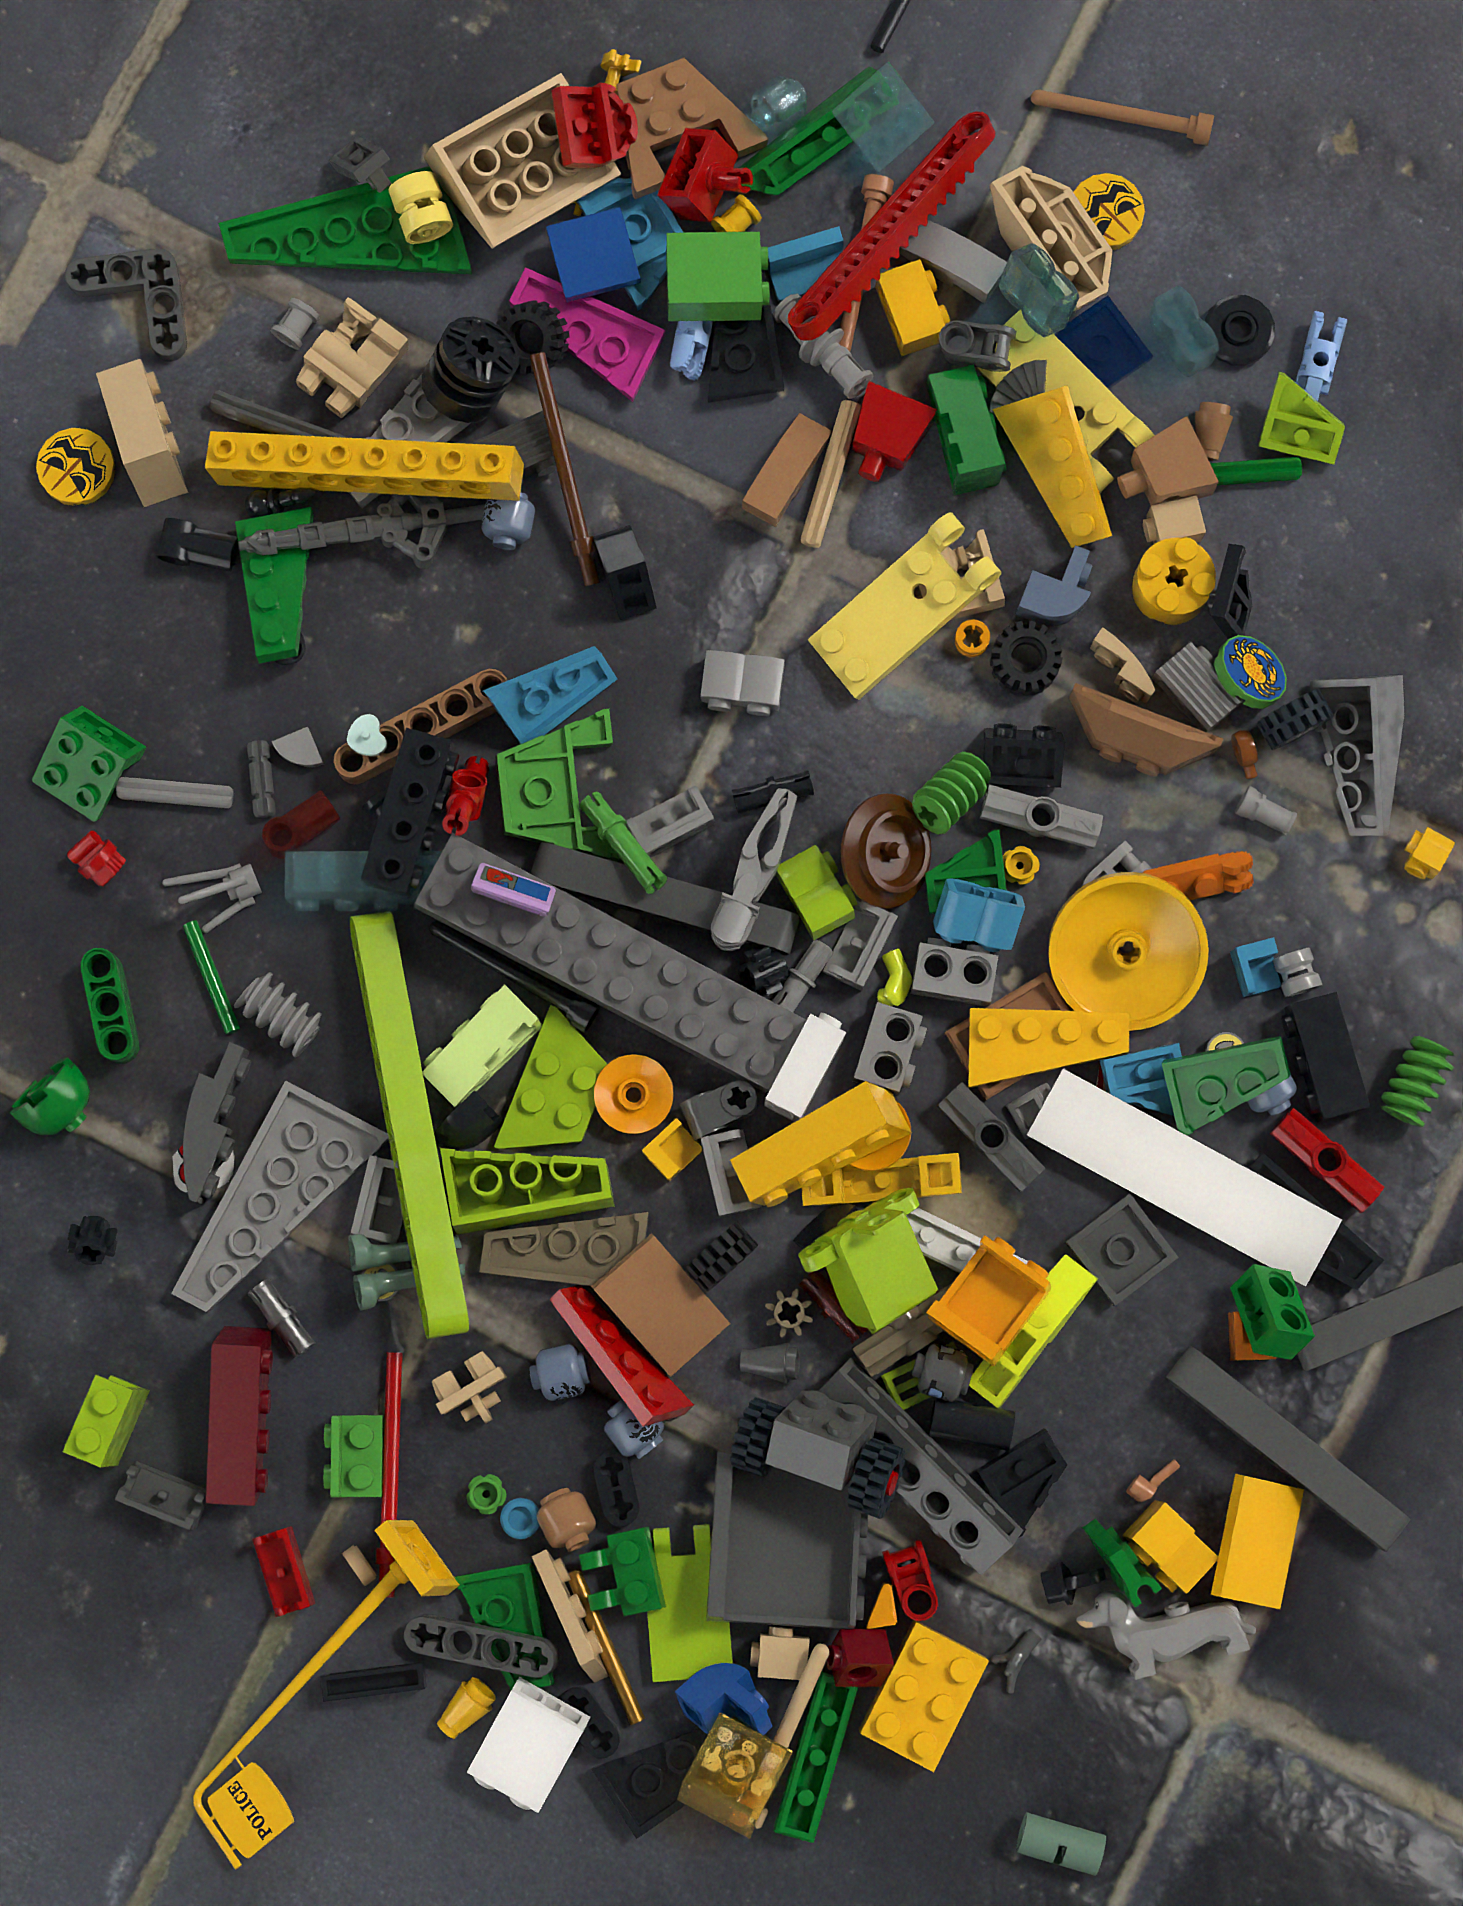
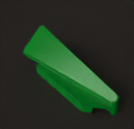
M867 67L738 168H748L751 170L753 184L741 185L749 186L750 190L779 195L871 129L867 120L899 104L881 73L872 67Z

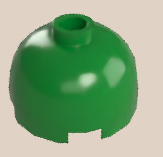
M64 1057L49 1067L54 1072L53 1075L48 1074L39 1082L34 1080L12 1105L14 1109L10 1114L22 1126L33 1133L54 1135L64 1128L70 1133L87 1117L82 1112L87 1106L90 1096L87 1080L80 1069L68 1057Z

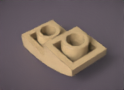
M1102 627L1090 647L1091 650L1096 652L1094 657L1107 667L1114 668L1116 665L1121 669L1114 683L1120 686L1118 691L1124 697L1133 702L1141 700L1146 704L1155 691L1150 677L1135 655L1119 639Z

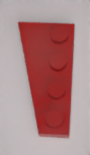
M582 1285L559 1289L550 1298L552 1304L643 1427L685 1415L694 1406L687 1396Z

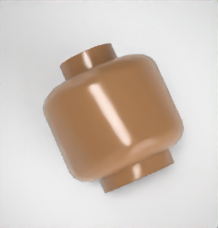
M562 1488L547 1495L540 1501L542 1507L537 1512V1521L551 1547H566L568 1552H572L589 1543L588 1535L594 1530L596 1521L582 1493L570 1492L569 1488Z

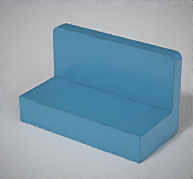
M839 226L768 247V273L778 302L783 301L791 294L798 293L802 297L843 251L844 240Z

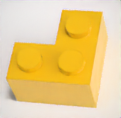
M1154 1500L1122 1535L1130 1542L1128 1545L1141 1564L1149 1566L1152 1563L1159 1570L1155 1577L1172 1593L1178 1588L1181 1592L1187 1594L1218 1561V1556L1194 1534L1195 1530L1166 1502Z

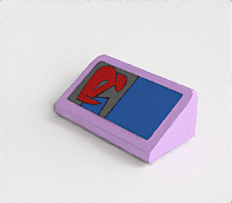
M485 863L479 865L471 886L473 893L543 917L548 915L556 892L552 886Z

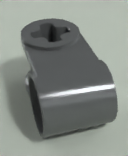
M960 320L951 321L941 329L939 343L945 359L952 364L964 366L974 364V367L989 371L1007 372L1011 367V363L1008 361L1011 340L1015 339L1017 331L1000 324H978ZM955 336H963L968 339L964 348L959 350L951 349L947 345Z
M737 1080L713 1091L710 1090L682 1102L679 1106L694 1140L699 1141L701 1137L714 1135L726 1129L729 1125L754 1114L758 1107V1096L752 1085L746 1081ZM740 1090L743 1095L750 1093L751 1097L746 1100L747 1107L740 1110L737 1105L730 1106L729 1102L734 1099V1091Z

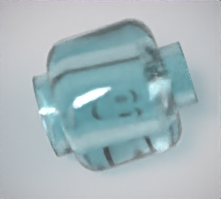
M773 77L755 91L751 97V116L754 123L761 130H767L773 134L785 133L806 114V91L793 78Z

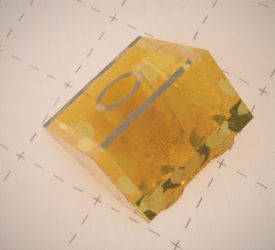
M719 1713L682 1782L677 1800L750 1839L793 1751Z

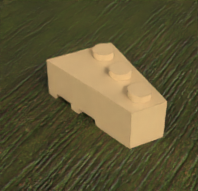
M137 359L96 373L123 465L143 506L147 507L188 493L176 455L180 454L177 441L173 432L168 433L165 426L171 424L167 409L163 401L157 402L155 396L161 394V389L154 371L147 373L141 359Z

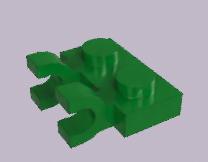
M1094 1519L1082 1527L1101 1558L1110 1568L1113 1582L1121 1592H1125L1128 1600L1135 1608L1142 1603L1137 1596L1140 1586L1148 1585L1155 1594L1162 1589L1158 1582L1140 1564L1133 1550L1126 1541H1122L1112 1526L1105 1530Z
M649 1526L608 1535L606 1537L609 1548L579 1555L582 1571L610 1564L613 1565L617 1588L587 1595L591 1611L621 1604L623 1616L666 1607Z

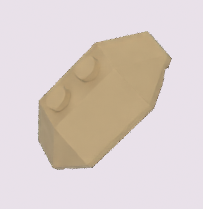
M1024 166L991 182L990 190L1000 234L1044 298L1077 311L1107 294L1112 248L1070 187L1046 176L1032 173L1031 169Z

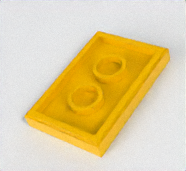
M1235 1474L1211 1595L1276 1609L1281 1608L1304 1489Z

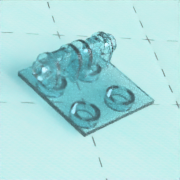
M889 61L831 111L860 150L856 153L858 158L864 164L870 162L878 173L935 123Z

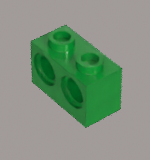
M1253 1264L1230 1287L1253 1353L1292 1360L1315 1337L1291 1271Z

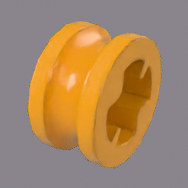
M966 620L957 628L954 638L955 647L963 656L969 658L978 657L986 651L989 645L990 631L979 620ZM971 630V634H973L974 630H977L981 634L978 641L980 646L974 647L973 643H971L970 647L966 646L963 643L966 638L965 631Z

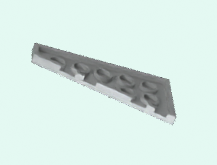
M285 1081L171 1294L205 1312H210L369 1160V1155L373 1156L389 1140L388 1134Z

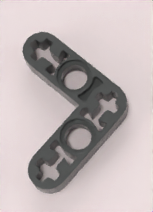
M156 248L75 259L68 264L65 270L66 282L74 294L80 297H94L144 290L149 339L155 354L164 361H175L184 355L187 350V336L180 274L177 262L169 251ZM163 260L165 265L168 266L163 271L164 281L167 286L159 285V278L155 270H151L157 267V261ZM120 264H127L133 269L131 277L124 282H117L112 278L113 269ZM100 267H104L103 273L105 279L107 280V283L102 284V281L99 277V275H101V272L99 270ZM82 270H87L90 276H96L87 278L86 285H81L75 279L81 277ZM170 296L175 300V306L171 312L160 314L154 310V304L159 297ZM162 324H169L174 340H178L172 343V349L166 350L163 344L159 343L165 341V329Z

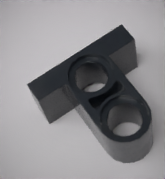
M628 525L594 536L596 551L611 590L619 619L623 620L657 609L646 562L641 549L639 550L631 526Z

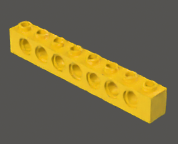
M210 431L205 469L217 485L280 489L306 488L319 491L519 501L524 463L516 447L507 445Z

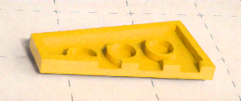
M1066 385L992 409L1070 546L1074 548L1075 545L1081 546L1112 536L1068 386Z
M970 1008L968 1089L1070 1065L1128 1054L1130 1012Z

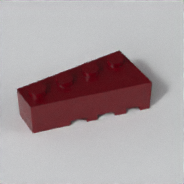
M224 1326L212 1343L206 1503L255 1506L261 1493H266L268 1469L262 1468L263 1454L268 1453L270 1431L265 1429L266 1414L270 1413L271 1390H268V1384L273 1364V1352L271 1350L272 1331L269 1328Z

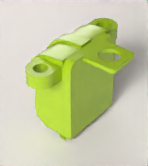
M913 1188L897 1190L886 1197L880 1198L863 1210L852 1212L841 1219L836 1227L817 1238L814 1243L804 1248L798 1254L806 1272H813L826 1267L845 1315L856 1326L868 1328L872 1334H875L936 1294L938 1290L906 1216L919 1206V1201Z

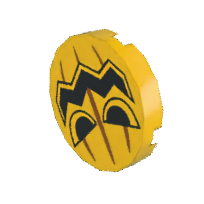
M1110 173L1092 175L1082 181L1073 193L1112 250L1120 249L1130 243L1140 231L1145 213L1143 198L1135 185L1124 177Z
M69 428L58 431L45 441L38 453L36 470L39 482L52 498L64 505H86L94 503L106 494L114 481L115 463L111 449L101 436L88 429Z

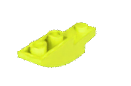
M1067 1254L1048 1273L1049 1275L1046 1279L1051 1284V1291L997 1364L993 1367L983 1360L971 1376L969 1386L997 1408L1004 1404L1047 1344L1054 1340L1098 1280L1097 1277Z

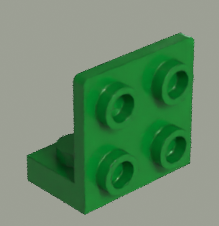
M80 706L60 718L32 781L92 821H97L101 818L123 770L141 760L147 747L86 707Z

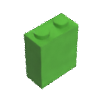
M760 232L667 233L668 321L761 320L762 305H769L770 289L769 282H762L761 270H768V247L760 246Z

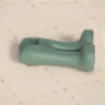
M349 1235L348 1248L352 1272L411 1261L408 1242L376 1245L371 1244L365 1235ZM453 1236L456 1250L461 1249L462 1245L459 1237ZM459 1264L461 1278L465 1276V1264ZM412 1268L375 1274H359L353 1277L354 1292L361 1311L375 1307L379 1297L386 1293L416 1287Z

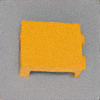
M984 1235L980 1240L979 1249L941 1300H935L926 1313L930 1321L994 1367L1051 1291V1284L1046 1279L1049 1275L1048 1272L1031 1260L1024 1264L1013 1256L1016 1250L1009 1243L998 1236L992 1241Z

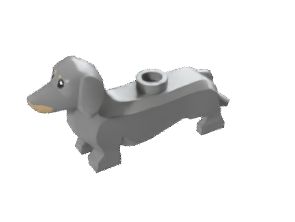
M1114 1590L1100 1593L1095 1598L1094 1608L1076 1618L1077 1623L1084 1628L1109 1626L1117 1650L1132 1659L1128 1667L1135 1680L1155 1675V1660L1169 1662L1179 1659L1209 1641H1220L1221 1648L1226 1649L1228 1656L1248 1651L1250 1647L1245 1634L1252 1635L1256 1633L1254 1626L1242 1620L1237 1606L1232 1602H1211L1190 1608L1188 1602H1178L1164 1608L1166 1614L1143 1619L1135 1614L1124 1593Z

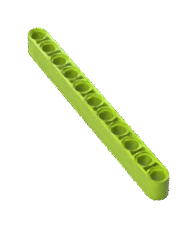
M391 911L351 916V939L424 1332L427 1339L466 1333L469 1331L468 1311L393 915Z

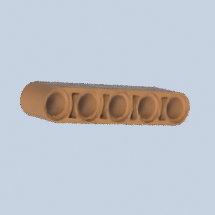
M496 669L483 670L381 724L380 733L385 738L394 737L398 740V746L392 753H381L378 756L372 757L363 756L352 750L348 743L343 744L334 754V765L337 772L344 781L350 784H360L394 767L406 728L413 729L415 722L420 719H429L433 722V727L428 734L446 739L492 715L497 711L490 700L482 695V689L487 683L497 682L501 684L506 682L507 678ZM462 700L468 704L466 712L458 717L449 715L447 713L448 706L453 701ZM359 755L363 758V765L358 771L347 772L344 770V762L349 756Z

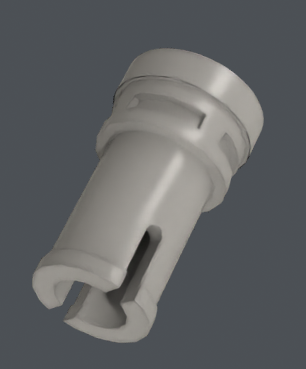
M1248 786L1236 807L1235 814L1249 818L1251 821L1257 820L1286 836L1297 817V813L1266 799L1267 796L1265 794H1261L1257 789Z

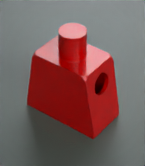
M869 381L852 447L854 452L865 456L858 474L867 480L879 482L886 465L902 471L931 429L935 421L937 409Z

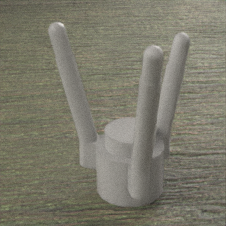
M239 863L224 869L164 879L162 884L164 886H173L218 878L223 879L222 883L192 892L178 899L180 904H185L227 890L230 900L239 898V901L201 928L203 933H208L241 909L256 904L253 896L262 893L251 864L241 867Z

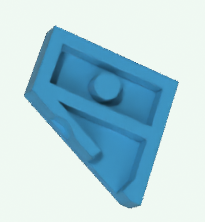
M1179 1043L1099 1060L1106 1092L1130 1105L1174 1116L1161 1063L1163 1060L1182 1056Z

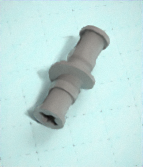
M798 293L791 294L781 301L772 315L777 323L782 322L793 334L794 332L787 318L791 309L801 299ZM812 316L806 319L802 324L811 321L816 316ZM836 329L831 333L826 331L818 338L809 341L800 340L794 334V338L801 345L799 351L800 359L815 367L822 364L826 373L829 376H833L844 388V395L848 399L855 398L866 389L868 382H872L873 373L870 370H864L852 358L850 351L839 344L844 336L842 329Z

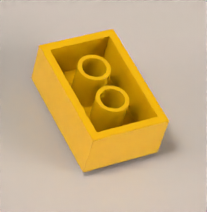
M913 1620L893 1659L894 1665L882 1686L879 1687L859 1727V1732L934 1772L989 1660L972 1649Z

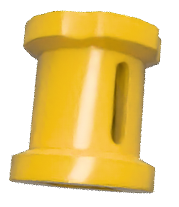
M739 194L734 200L735 204L720 217H713L711 224L716 232H744L751 224L757 225L762 217L756 207L745 196Z

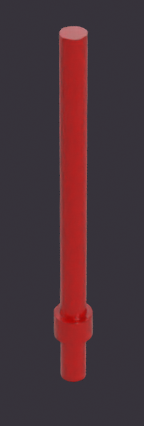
M387 1352L381 1524L386 1520H397L403 1353ZM381 1539L380 1547L376 1548L375 1564H379V1582L390 1571L389 1565L395 1561ZM395 1589L387 1597H395Z

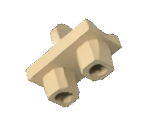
M481 1351L464 1362L475 1380L467 1386L461 1388L451 1370L432 1380L436 1396L440 1401L436 1403V1406L441 1415L450 1412L471 1399L473 1404L460 1411L466 1422L477 1415H480L485 1423L493 1420L488 1409L501 1402L499 1396L495 1391L484 1398H481L479 1394L504 1380L507 1376L501 1367L496 1368L492 1360Z

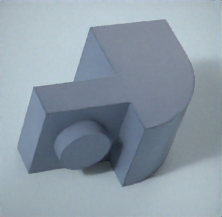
M1075 545L1062 581L1032 570L1016 615L1049 626L1064 624L1074 619L1083 610L1091 594L1090 591L1077 587V585L1085 587L1093 565L1086 563L1090 551Z

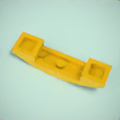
M959 1153L899 1159L890 1167L877 1171L859 1170L848 1164L822 1177L815 1184L802 1188L803 1206L875 1202L903 1188H913L917 1198L961 1194Z

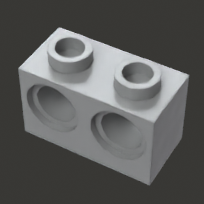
M928 938V942H920L917 949L910 994L988 1007L992 1000L998 955L990 954V951L984 950L983 946L967 945L966 950L951 948V942L946 940ZM931 958L942 960L946 966V973L941 977L928 975L924 967L925 962ZM968 965L980 966L985 973V980L979 984L968 982L964 977V968Z
M877 1002L852 1082L861 1084L867 1081L891 1091L894 1095L900 1093L901 1087L909 1089L916 1067L909 1064L912 1050H921L927 1028L920 1026L923 1016ZM893 1021L902 1022L908 1029V1037L902 1041H894L888 1037L886 1026ZM880 1059L891 1060L896 1066V1075L891 1079L880 1078L875 1072V1063Z

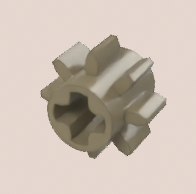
M798 1289L792 1292L791 1298H784L780 1290L776 1291L779 1300L777 1305L765 1304V1308L774 1311V1318L769 1319L766 1325L772 1326L777 1323L781 1326L780 1337H783L786 1334V1330L791 1328L794 1329L795 1334L801 1336V1329L798 1325L802 1321L806 1323L813 1322L811 1317L804 1315V1309L812 1304L811 1300L801 1304L797 1300ZM787 1302L790 1307L796 1305L799 1307L800 1312L795 1316L797 1321L795 1324H790L788 1320L780 1321L778 1318V1314L782 1312V1303Z

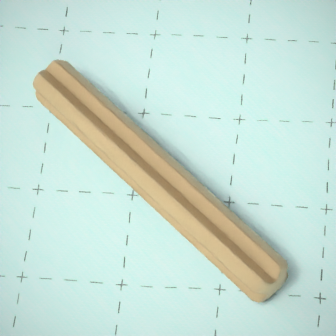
M843 400L841 402L801 535V543L812 548H819L821 546L859 419L861 405L851 400Z

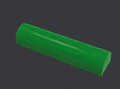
M821 1671L812 1692L773 1831L811 1843H814L858 1689V1687H835L831 1672Z

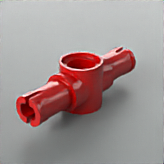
M470 756L464 764V769H459L452 774L446 803L447 814L442 822L444 830L449 834L452 833L453 828H457L455 835H463L468 829L469 821L477 820L480 817L487 786L486 776L490 770L488 761L482 757L480 762L476 763L477 756Z

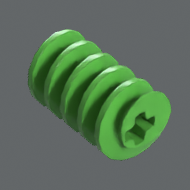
M960 752L955 754L941 770L913 795L912 806L916 817L930 832L938 835L945 834L951 828V825H954L961 816L965 815L969 808L976 804L978 799H981L986 794V784L991 780L990 770L979 757L972 753Z
M1414 1036L1411 1038L1410 1044L1415 1050H1406L1403 1053V1059L1408 1064L1397 1065L1395 1070L1401 1078H1391L1388 1085L1393 1092H1384L1381 1099L1386 1106H1381V1108L1405 1123L1423 1127L1425 1123L1417 1116L1418 1111L1431 1113L1432 1109L1424 1102L1425 1097L1439 1098L1440 1095L1431 1086L1432 1084H1446L1447 1081L1438 1072L1440 1070L1453 1071L1454 1067L1446 1060V1057L1454 1056V1054L1434 1041L1421 1036Z

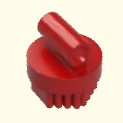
M92 830L67 852L68 858L80 866L78 872L86 879L91 878L99 886H104L126 862V859L116 851L117 846L109 839L102 841L99 834Z

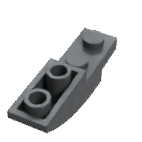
M231 1042L227 1046L214 1079L199 1073L186 1115L183 1136L185 1182L189 1200L202 1205L205 1198L211 1199L218 1187L220 1177L215 1174L221 1160L227 1162L235 1145V1140L231 1138L233 1130L219 1124L222 1118L228 1119L236 1101V1097L232 1096L237 1081L243 1082L251 1066V1060L247 1059L249 1051Z

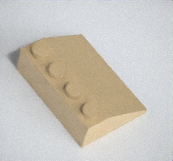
M562 73L433 144L424 156L445 193L492 249L621 175L615 162L599 168L563 167L551 90L559 86H569Z

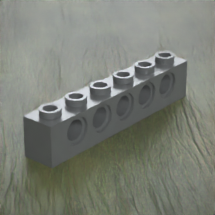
M852 1358L818 1390V1392L825 1394L828 1399L842 1404L859 1405L866 1412L878 1416L873 1438L880 1440L878 1434L885 1435L892 1445L901 1447L906 1452L904 1456L905 1464L902 1467L904 1469L903 1474L899 1478L900 1484L896 1491L909 1508L916 1510L929 1523L934 1534L945 1539L958 1552L964 1564L974 1568L982 1575L1015 1544L1023 1529ZM906 1463L915 1465L920 1474L910 1471ZM935 1492L944 1494L949 1503L939 1500ZM964 1521L973 1523L978 1531L968 1529Z

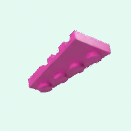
M525 267L509 300L510 306L513 307L517 304L537 300V303L543 301L549 303V309L556 307L560 311L556 317L558 319L565 318L567 322L566 325L562 326L563 332L569 331L570 338L564 339V343L569 344L567 351L633 402L665 337V330L591 296L566 303L561 283Z

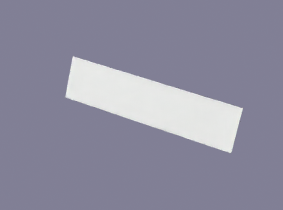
M1062 1069L1027 1134L1029 1137L1271 1268L1291 1271L1293 1279L1304 1286L1309 1282L1342 1219L1065 1069Z

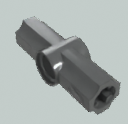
M963 1082L938 1104L937 1107L973 1143L976 1151L984 1155L1019 1192H1022L1045 1169L1010 1132L1006 1123L998 1119ZM994 1127L999 1130L1002 1137L1001 1144L995 1148L984 1145L980 1136L982 1129Z

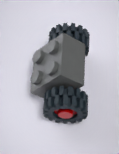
M802 1390L787 1407L758 1397H754V1400L749 1402V1407H746L743 1412V1419H740L738 1423V1432H735L733 1438L735 1443L731 1447V1452L733 1453L730 1456L733 1467L764 1477L768 1475V1472L774 1466L838 1490H842L851 1480L852 1485L848 1490L850 1495L847 1498L848 1508L878 1519L885 1516V1512H888L890 1508V1502H893L895 1498V1490H898L900 1484L899 1478L903 1474L904 1469L902 1467L905 1464L904 1456L906 1452L901 1447L873 1438L877 1415L866 1412L859 1405L842 1404L828 1399L825 1394L818 1391Z

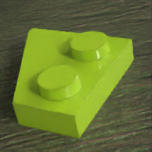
M1278 371L1258 442L1259 447L1335 464L1345 429L1344 423L1289 376Z

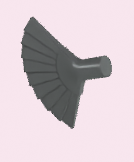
M1034 360L1021 364L1012 369L997 386L991 399L989 411L993 413L997 437L1005 434V431L992 409L1044 393L1047 360Z

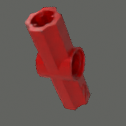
M1292 1108L1270 1133L1271 1136L1307 1166L1311 1175L1322 1179L1359 1213H1363L1385 1188L1355 1162L1342 1145L1331 1141L1295 1108ZM1322 1150H1328L1335 1156L1336 1166L1332 1171H1326L1319 1165L1318 1155Z

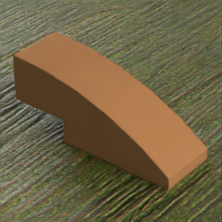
M799 413L778 442L742 500V509L777 527L792 499L796 498L833 431Z

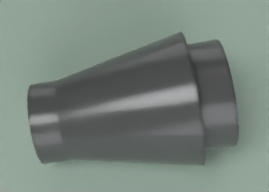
M789 1343L754 1349H742L740 1356L741 1373H750L787 1383L788 1379H798L800 1368V1351L798 1347H790Z

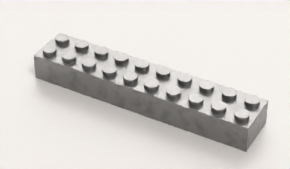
M454 833L450 836L415 902V908L732 1076L746 1081L765 1093L770 1091L807 1021ZM485 863L554 887L556 892L548 915L543 917L473 893L471 886L479 865Z

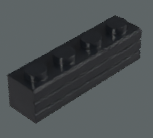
M424 1662L328 1673L320 1676L323 1702L423 1690L427 1687Z

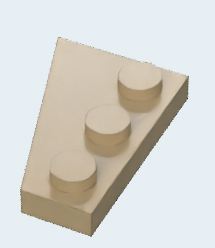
M547 1550L532 1556L580 1666L594 1683L608 1677L607 1670L599 1656L603 1652L600 1642L593 1630L588 1632L582 1620L583 1617L587 1616L586 1611L577 1593L571 1596L565 1582L571 1579L562 1559L554 1560Z

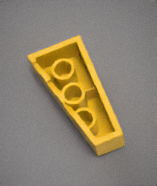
M865 1081L730 1159L750 1202L773 1207L785 1201L789 1193L811 1186L821 1180L822 1177L912 1132L892 1092Z

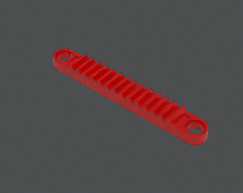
M976 111L959 119L789 312L787 320L798 339L803 341L816 339L828 330L843 311L850 313L852 311L851 302L861 301L862 290L870 291L871 279L877 281L880 279V269L888 270L890 268V258L898 259L899 248H907L909 246L908 237H917L918 226L926 227L928 224L927 216H935L937 214V204L945 205L946 194L954 195L956 193L955 184H963L965 182V172H974V162L992 143L996 134L986 113ZM980 129L978 132L969 135L971 132ZM812 316H816L811 321L802 324L806 319Z

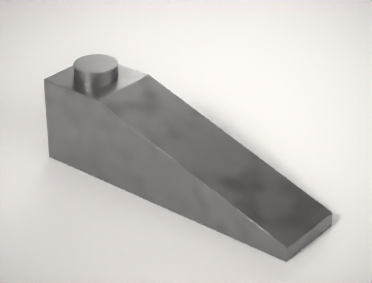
M1403 675L1310 680V692L1319 689L1334 715L1331 720L1316 728L1315 731L1321 732L1327 753L1323 755L1327 766H1332L1338 783L1336 794L1350 836H1386L1389 831L1404 721Z

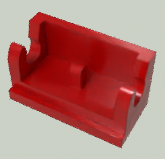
M292 1526L253 1538L252 1540L276 1617L316 1604Z

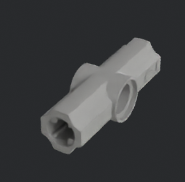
M988 785L979 819L1023 830L1033 837L1045 836L1094 849L1101 831L1103 815L1059 804L1049 797L1041 796L1037 798ZM1036 808L1046 810L1051 818L1050 824L1047 826L1036 824L1032 818V810Z

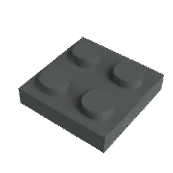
M1131 1194L1126 1195L1065 1242L1083 1267L1098 1278L1096 1284L1113 1306L1119 1304L1179 1258Z

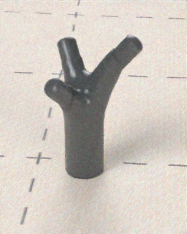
M1031 1629L1026 1632L1012 1650L991 1657L994 1664L1008 1663L1004 1671V1675L1007 1676V1693H1014L1015 1682L1022 1665L1042 1640Z

